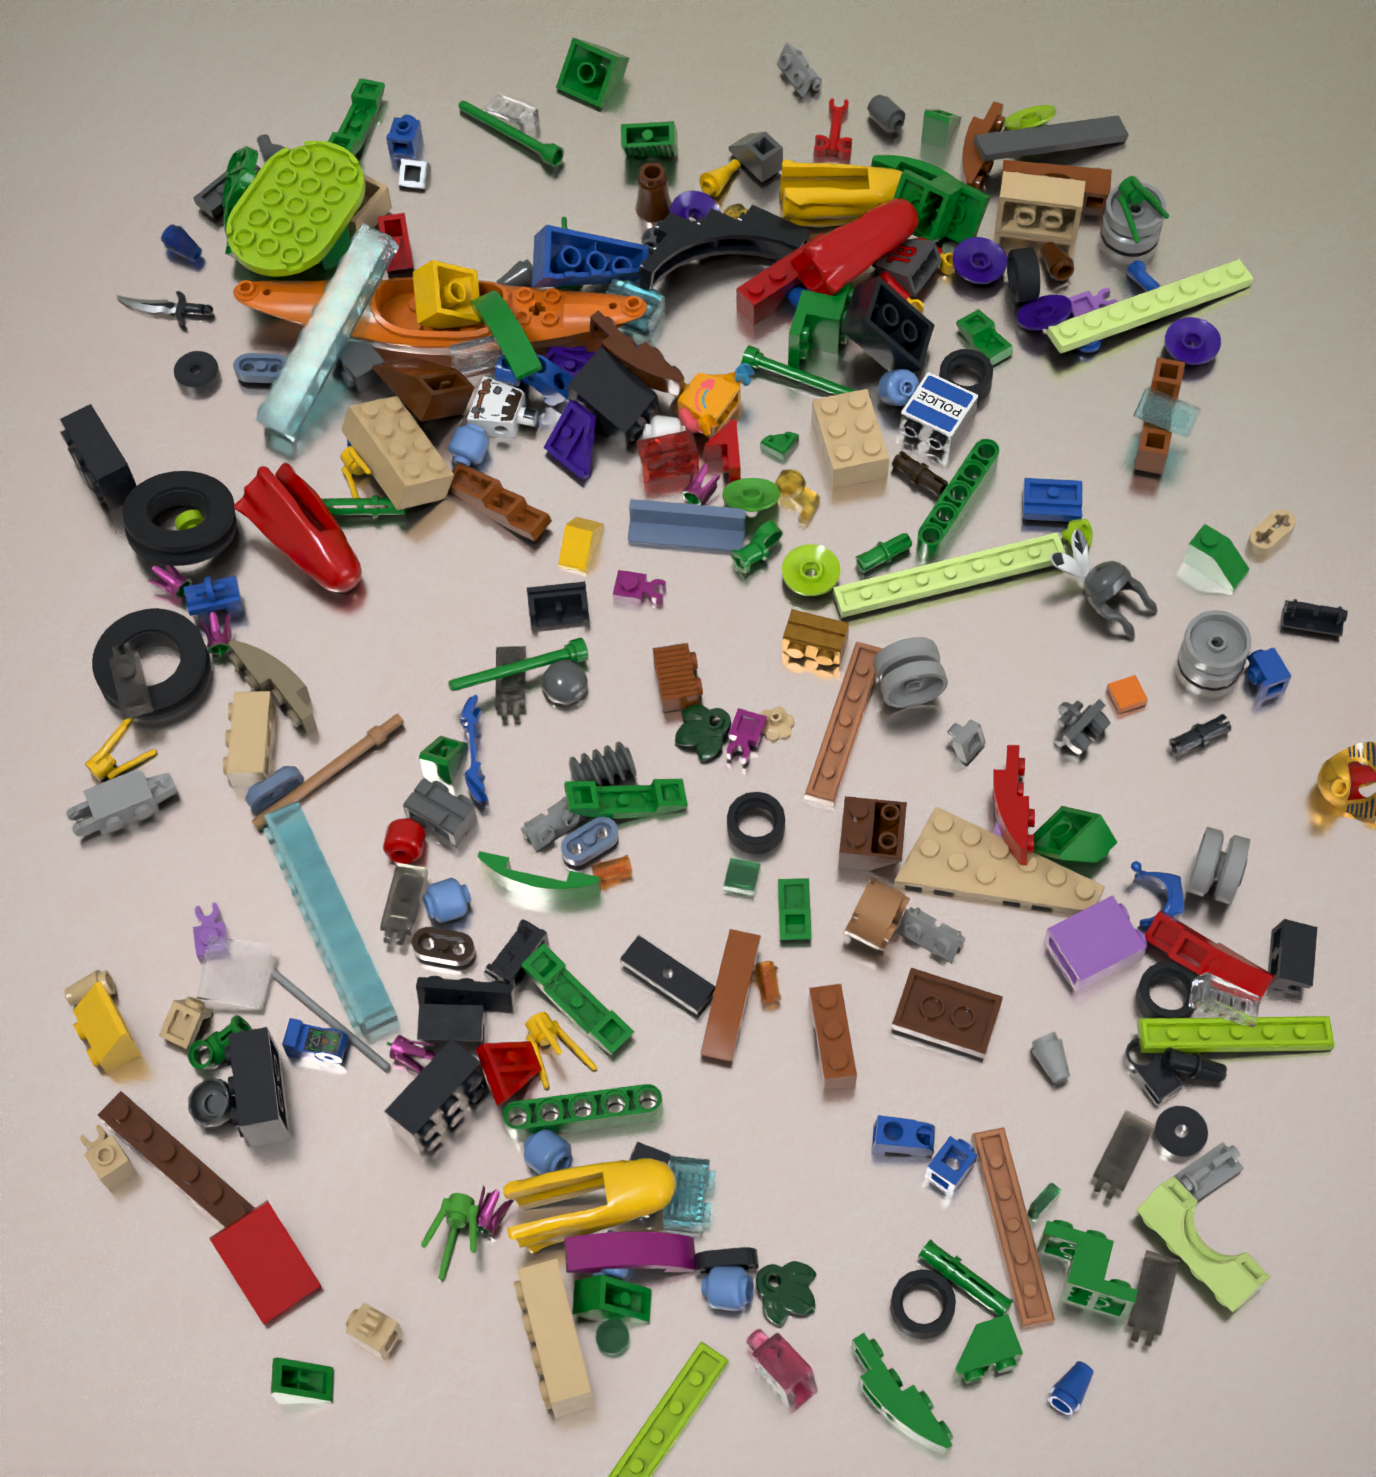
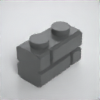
M422 778L414 792L409 795L403 804L407 818L413 819L424 828L455 846H458L477 818L474 803L469 798L461 794L458 797L449 793L447 786L438 780H434L432 783Z

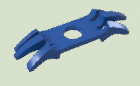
M474 695L469 697L465 703L460 723L463 729L469 732L471 767L464 774L465 781L472 797L481 804V800L485 803H489V800L484 792L483 780L485 776L480 767L481 762L478 761L477 737L482 736L477 728V722L481 714V707L475 708L478 696Z

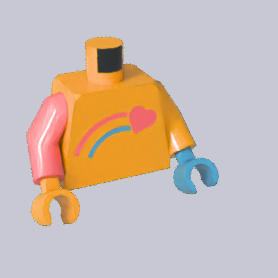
M748 363L739 365L735 372L728 374L707 375L697 373L689 384L684 382L683 392L680 395L671 394L678 398V416L688 433H702L711 439L723 427L741 402L740 384L748 386L751 383L749 376L755 374Z

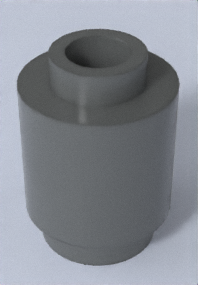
M876 95L871 99L867 107L869 115L884 131L892 133L902 128L905 112L888 96Z

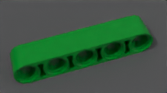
M981 439L975 443L919 528L916 551L921 558L934 560L942 554L996 471L1000 450L994 440ZM927 540H931V541H934V543H929V542H926V541H927Z
M642 1084L514 1101L505 1107L502 1118L506 1132L510 1137L514 1139H527L531 1134L543 1129H550L559 1135L650 1123L661 1117L663 1113V1099L661 1091L656 1086ZM647 1098L657 1102L652 1108H644L640 1103ZM615 1102L624 1105V1108L617 1113L610 1112L607 1108ZM581 1107H588L592 1110L585 1117H579L575 1114L576 1110ZM549 1111L559 1113L558 1118L553 1121H546L543 1119V1116ZM518 1115H523L527 1118L523 1124L518 1126L510 1123L512 1118Z

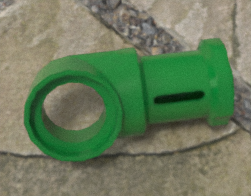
M772 520L761 525L755 532L754 537L750 539L749 544L740 550L734 549L731 551V559L737 569L746 574L751 566L760 560H767L769 558L767 549L780 540L783 531Z
M235 1015L231 1018V1023L220 1032L216 1031L205 1040H198L190 1046L188 1050L189 1063L196 1069L208 1070L215 1068L226 1059L224 1047L229 1046L228 1034L252 1030L251 1026L241 1016ZM207 1046L210 1051V1058L205 1064H202L199 1060V1051L202 1047Z

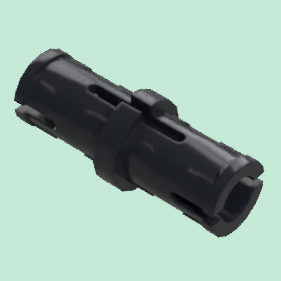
M1224 714L1202 725L1197 723L1191 727V730L1169 739L1170 749L1177 748L1173 754L1179 757L1198 746L1203 748L1209 744L1210 740L1231 732V724L1229 721L1223 723L1227 719Z

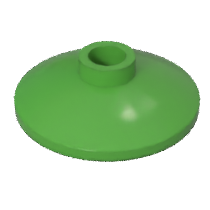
M743 478L729 483L722 492V498L725 504L731 508L746 510V512H756L776 504L780 498V490L776 484L766 479Z

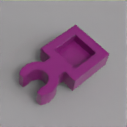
M618 570L612 594L613 601L642 605L643 598H648L654 604H662L663 594H657L654 591H666V581L655 579L647 582V574Z
M740 708L737 709L728 734L729 739L734 741L727 747V759L731 760L735 751L743 752L742 763L746 764L749 761V745L758 747L767 722V716Z

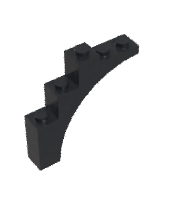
M753 204L746 214L742 213L738 220L711 208L705 217H700L697 224L669 212L664 221L660 220L655 227L654 236H656V243L648 260L644 259L638 271V274L641 275L640 288L650 291L661 278L674 269L693 260L714 255H756L779 261L809 241L811 231Z

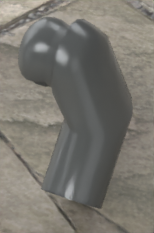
M266 134L260 135L257 138V143L265 160H268L275 153L285 148L282 145L272 144L270 137Z

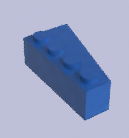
M545 225L534 235L532 288L635 282L641 278L638 271L643 260H648L649 246Z

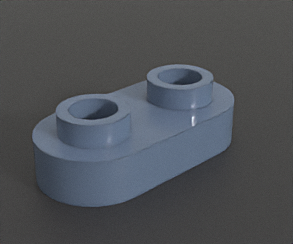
M245 353L238 356L233 363L236 377L240 381L248 383H281L289 377L291 371L287 358L280 354Z
M283 766L270 778L253 784L248 789L245 801L252 811H263L304 782V776L295 766Z
M597 817L568 834L561 843L563 859L570 865H583L614 846L618 840L616 823L608 817ZM600 833L608 834L604 839L598 837ZM574 849L582 850L578 855L572 853Z

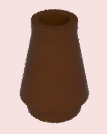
M1047 242L1041 247L1040 253L1044 258L1050 277L1057 281H1064L1071 277L1075 269L1073 259L1060 250L1054 242Z

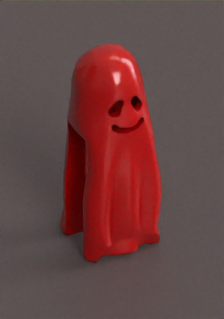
M895 198L866 211L858 220L840 226L806 246L803 252L791 260V265L797 270L801 282L809 291L834 296L841 288L851 281L853 282L877 260L893 252L915 232L918 227L916 209L912 203L902 198Z
M283 463L275 475L268 467H259L257 475L249 484L244 486V495L234 504V509L246 516L267 539L320 586L335 593H345L352 590L360 581L362 575L361 564L341 527L317 492L304 479L298 476L294 468L288 463Z

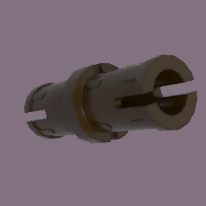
M900 451L899 455L897 454L892 461V466L910 477L911 482L916 485L919 483L937 497L941 496V493L948 486V481L928 469L929 466L927 464L915 461L903 451Z

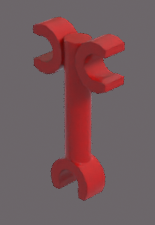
M834 98L829 100V113L832 115L829 139L824 135L815 136V145L818 146H814L813 156L824 157L828 154L830 156L837 155L843 160L851 158V149L844 148H852V138L843 137L840 139L842 117L848 113V100L845 99L844 105L841 107L834 105Z

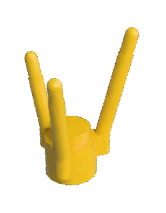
M349 446L340 456L344 464L341 471L346 476L352 497L360 498L352 474L362 475L366 473L370 475L371 470L355 449Z
M127 716L100 750L84 763L89 771L100 781L106 776L111 780L157 753L156 749H152L117 768L113 767L117 761L108 751L126 731L127 725L132 721L131 716Z
M547 1012L537 1013L527 1020L525 1026L530 1034L526 1036V1040L531 1041L542 1068L539 1076L545 1089L549 1088V1082L538 1043L541 1046L550 1044L556 1054L561 1055L562 1050L555 1040L557 1035L591 1070L595 1071L597 1069L596 1064L561 1029L557 1020L552 1021Z

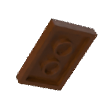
M911 967L891 1029L984 1059L1003 996Z

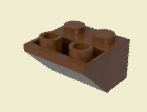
M845 796L838 868L871 871L901 862L907 802Z

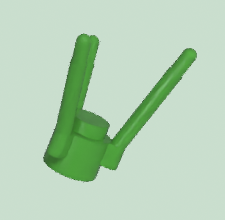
M453 1193L449 1198H443L441 1209L421 1242V1246L426 1248L442 1220L446 1217V1223L451 1228L438 1279L441 1281L445 1279L458 1228H464L466 1223H469L470 1251L472 1253L477 1251V1214L479 1207L474 1205L475 1200L466 1194Z

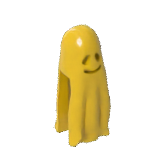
M785 159L782 161L779 200L783 202L782 218L802 227L823 228L849 224L858 220L866 211L892 200L903 171L892 168L836 163H800Z
M641 1158L633 1161L619 1160L565 1168L522 1180L510 1181L503 1187L504 1197L509 1200L514 1199L518 1206L524 1210L574 1198L604 1188L608 1204L593 1209L507 1228L508 1236L510 1239L518 1242L519 1248L528 1247L529 1251L535 1254L545 1247L564 1242L566 1237L592 1234L639 1217L653 1214L664 1209L670 1203L676 1191L675 1175L665 1162L651 1158Z

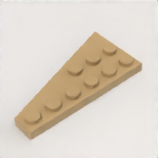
M935 807L894 881V886L905 888V885L921 887L923 891L934 892V890L952 892L955 896L1000 903L1010 901L1020 903V906L1032 907V905L1051 908L1053 911L1077 914L1098 903L1105 886L1034 852L1027 853V866L1020 865L1011 854L1008 845L1002 837L939 807Z

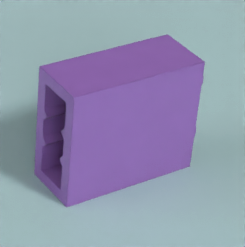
M1113 895L1047 929L1044 941L1077 993L1142 960L1147 948L1145 936L1139 929L1135 930L1129 921L1130 916L1126 907L1122 903L1118 904Z

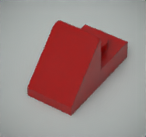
M405 213L378 216L387 272L414 268Z
M730 420L704 446L705 461L722 460L723 473H728L729 483L741 479L737 420Z

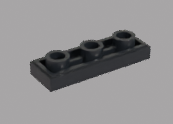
M640 935L636 937L620 958L622 965L695 1014L700 1012L715 991L716 986ZM665 974L673 975L671 978L663 977Z
M440 976L417 978L418 1004L483 1005L486 1010L513 1012L515 1003L513 984H507L500 980L480 982L470 978H462L460 980L443 979Z

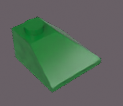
M573 37L556 88L602 108L621 84L630 58L611 49Z
M1061 806L1033 834L1034 853L1067 861L1098 863L1118 843L1101 814Z

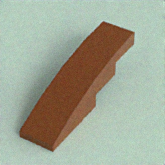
M460 463L452 470L454 477L449 491L510 530L535 541L552 522L548 513L528 505L523 496L504 489L500 480Z
M733 929L729 930L700 1055L733 1061L746 1001L749 997L761 935Z

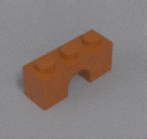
M834 984L809 988L808 1002L813 1032H816L818 1062L823 1092L856 1088L857 1072L842 985Z

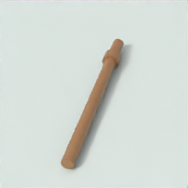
M397 713L379 727L375 725L366 732L367 736L254 818L251 823L256 830L262 829L372 746H379L387 740L386 736L404 723L401 716Z

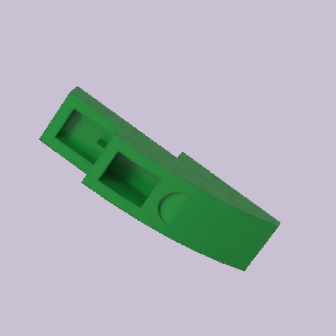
M865 1333L852 1339L851 1348L867 1371L860 1376L858 1384L869 1400L882 1415L911 1439L942 1455L949 1453L953 1445L950 1441L953 1439V1435L943 1420L940 1422L936 1420L931 1412L934 1406L925 1391L918 1392L914 1384L901 1391L900 1387L903 1386V1383L893 1368L888 1370L881 1359L884 1357V1353L874 1338L869 1340Z

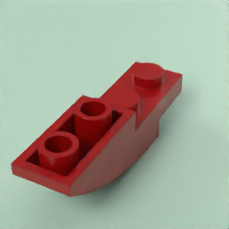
M1007 745L1006 770L993 769L995 815L1002 837L1008 845L1011 854L1020 865L1027 866V853L1034 852V835H1029L1028 829L1029 827H1035V809H1029V796H1024V783H1018L1019 776H1025V758L1019 757L1020 745Z
M1162 910L1158 911L1145 934L1146 941L1168 953L1167 957L1211 982L1257 1004L1260 1003L1275 977L1220 942H1213Z

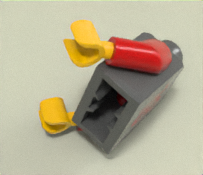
M924 237L907 239L893 252L877 260L872 267L877 269L881 279L920 313H923L924 306L922 301L918 299L911 300L909 296L915 297L939 264L942 273L951 275L954 270L953 253L943 254V250L936 246L935 241Z

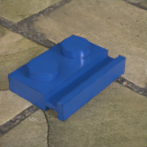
M1024 478L1023 519L1063 522L1082 519V481Z

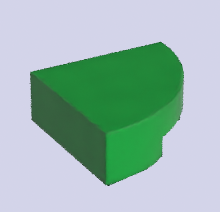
M785 432V434L773 436L768 435L760 442V448L785 460L799 441V435L793 432Z

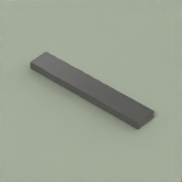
M1119 115L980 134L975 135L973 143L984 162L1125 142L1129 134Z

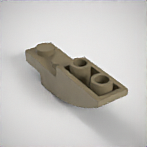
M236 640L228 642L232 652L229 655L230 661L238 671L244 670L247 674L244 678L254 692L256 690L270 691L279 706L285 704L289 711L286 713L294 726L298 727L301 725L307 734L317 728L313 713L306 706V703L311 700L308 689L289 667L257 647Z

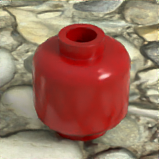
M410 818L392 821L387 826L383 843L384 853L391 861L400 865H407L418 860L422 855L426 837L424 828Z

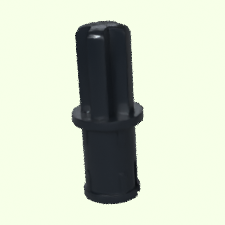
M1168 1047L1163 1053L1162 1065L1164 1068L1187 1073V1076L1192 1079L1200 1077L1217 1083L1226 1079L1227 1067L1224 1064L1202 1058L1199 1053L1191 1055Z

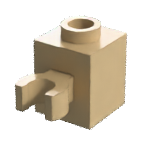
M96 1125L95 1128L99 1133L96 1141H88L84 1134L80 1136V1140L88 1150L83 1153L101 1182L110 1191L137 1173V1171L112 1135L108 1137L105 1130L100 1125Z
M363 1303L359 1310L354 1309L345 1325L347 1327L345 1333L351 1341L383 1360L402 1332L397 1321L366 1303Z

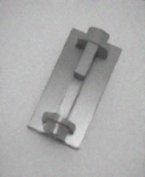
M786 42L777 64L801 97L804 98L808 89L816 91L821 88L822 79L813 68H809L810 64L802 55L801 50L792 48Z
M565 796L547 809L548 815L545 816L543 813H540L530 821L524 822L521 832L526 839H530L536 852L586 819V816L568 811Z
M912 907L909 910L906 909L897 932L952 963L958 948L962 947L966 939L961 935L962 932L951 928L943 922L937 927L935 925L937 919L921 911L918 907L916 910Z
M1222 1142L1175 1174L1174 1177L1198 1201L1242 1171L1244 1167L1237 1160L1240 1157L1238 1149L1234 1145L1227 1147Z

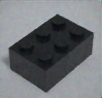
M878 276L855 286L841 331L888 371L904 369L913 373L922 369L935 325Z
M89 404L60 419L64 428L60 434L68 447L67 450L74 463H78L79 470L85 481L90 483L92 492L99 504L105 502L108 509L112 511L124 504L128 494L137 485L128 463L93 406Z
M268 1027L228 1034L229 1046H225L224 1051L227 1065H231L233 1076L228 1077L230 1095L235 1096L237 1106L231 1109L234 1127H238L240 1137H245L251 1147L290 1140L279 1050Z
M451 1039L384 1111L393 1133L420 1156L426 1150H433L441 1141V1134L449 1125L451 1127L456 1125L463 1117V1110L471 1101L473 1103L478 1101L484 1094L487 1082L481 1062Z

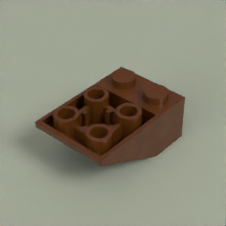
M419 358L376 364L372 368L421 422L464 414L475 388L458 369Z

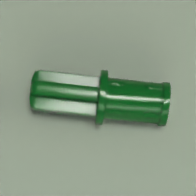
M902 533L885 543L879 541L869 551L856 556V563L859 569L866 573L879 564L891 562L893 556L910 548L912 541L907 533Z

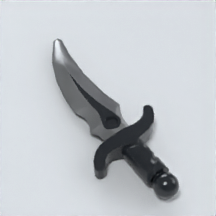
M180 291L176 292L179 299L178 303L170 302L167 299L141 300L117 296V299L136 310L148 313L162 312L166 315L175 313L176 319L181 325L186 324L183 318L186 314L211 315L213 313V307L209 304L187 303L185 295Z

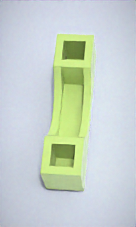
M1173 1176L1161 1183L1136 1211L1142 1216L1144 1223L1166 1241L1168 1249L1183 1259L1190 1267L1192 1274L1198 1280L1203 1281L1214 1292L1217 1301L1234 1312L1245 1304L1271 1277L1247 1252L1238 1255H1224L1212 1250L1203 1242L1197 1232L1194 1221V1213L1198 1201Z

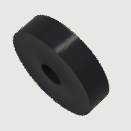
M192 351L177 360L174 366V376L178 386L183 391L191 394H200L209 391L217 384L220 378V370L216 359L211 354L204 351Z
M1173 1106L1164 1110L1157 1118L1153 1129V1137L1158 1149L1167 1157L1175 1160H1188L1197 1156L1204 1148L1208 1138V1128L1204 1118L1194 1109L1186 1106ZM1176 1129H1182V1130H1184L1185 1133H1186V1136H1185V1137H1179V1136H1177L1176 1133H1175V1130H1176Z

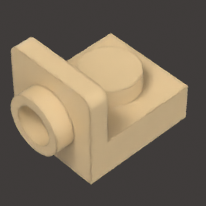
M187 996L186 999L174 1000L159 1036L185 1049H189L195 1041L203 1019L210 1018L212 1011L204 1007L205 1003L194 997Z

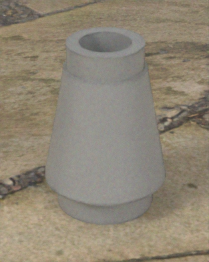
M1055 1032L1031 1042L1034 1050H1032L1033 1054L1049 1078H1051L1052 1083H1057L1071 1076L1062 1039H1058Z

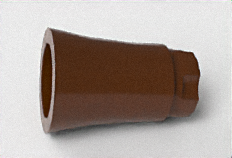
M658 162L646 163L640 168L638 176V197L635 210L637 215L647 222L663 221L669 214L672 203L668 190V178L665 168Z

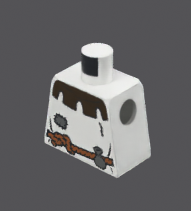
M483 376L467 422L484 429L487 437L512 439L516 437L520 424L535 427L538 419V410L526 408L525 393L522 390Z

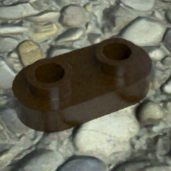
M423 927L416 931L412 938V947L416 956L425 961L463 966L468 964L475 955V946L472 938L463 932ZM425 944H434L432 949H424ZM458 948L465 949L461 955L454 954Z

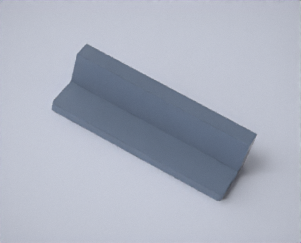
M630 499V524L627 538L629 544L731 553L734 549L740 550L743 548L746 510Z

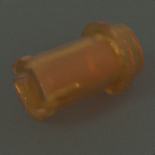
M628 855L604 862L597 860V864L591 865L593 876L600 877L602 884H606V880L632 874Z
M764 961L756 964V970L753 971V974L758 978L761 1003H775L774 998H776V1001H780L781 995L776 977L778 967L774 966L773 961Z

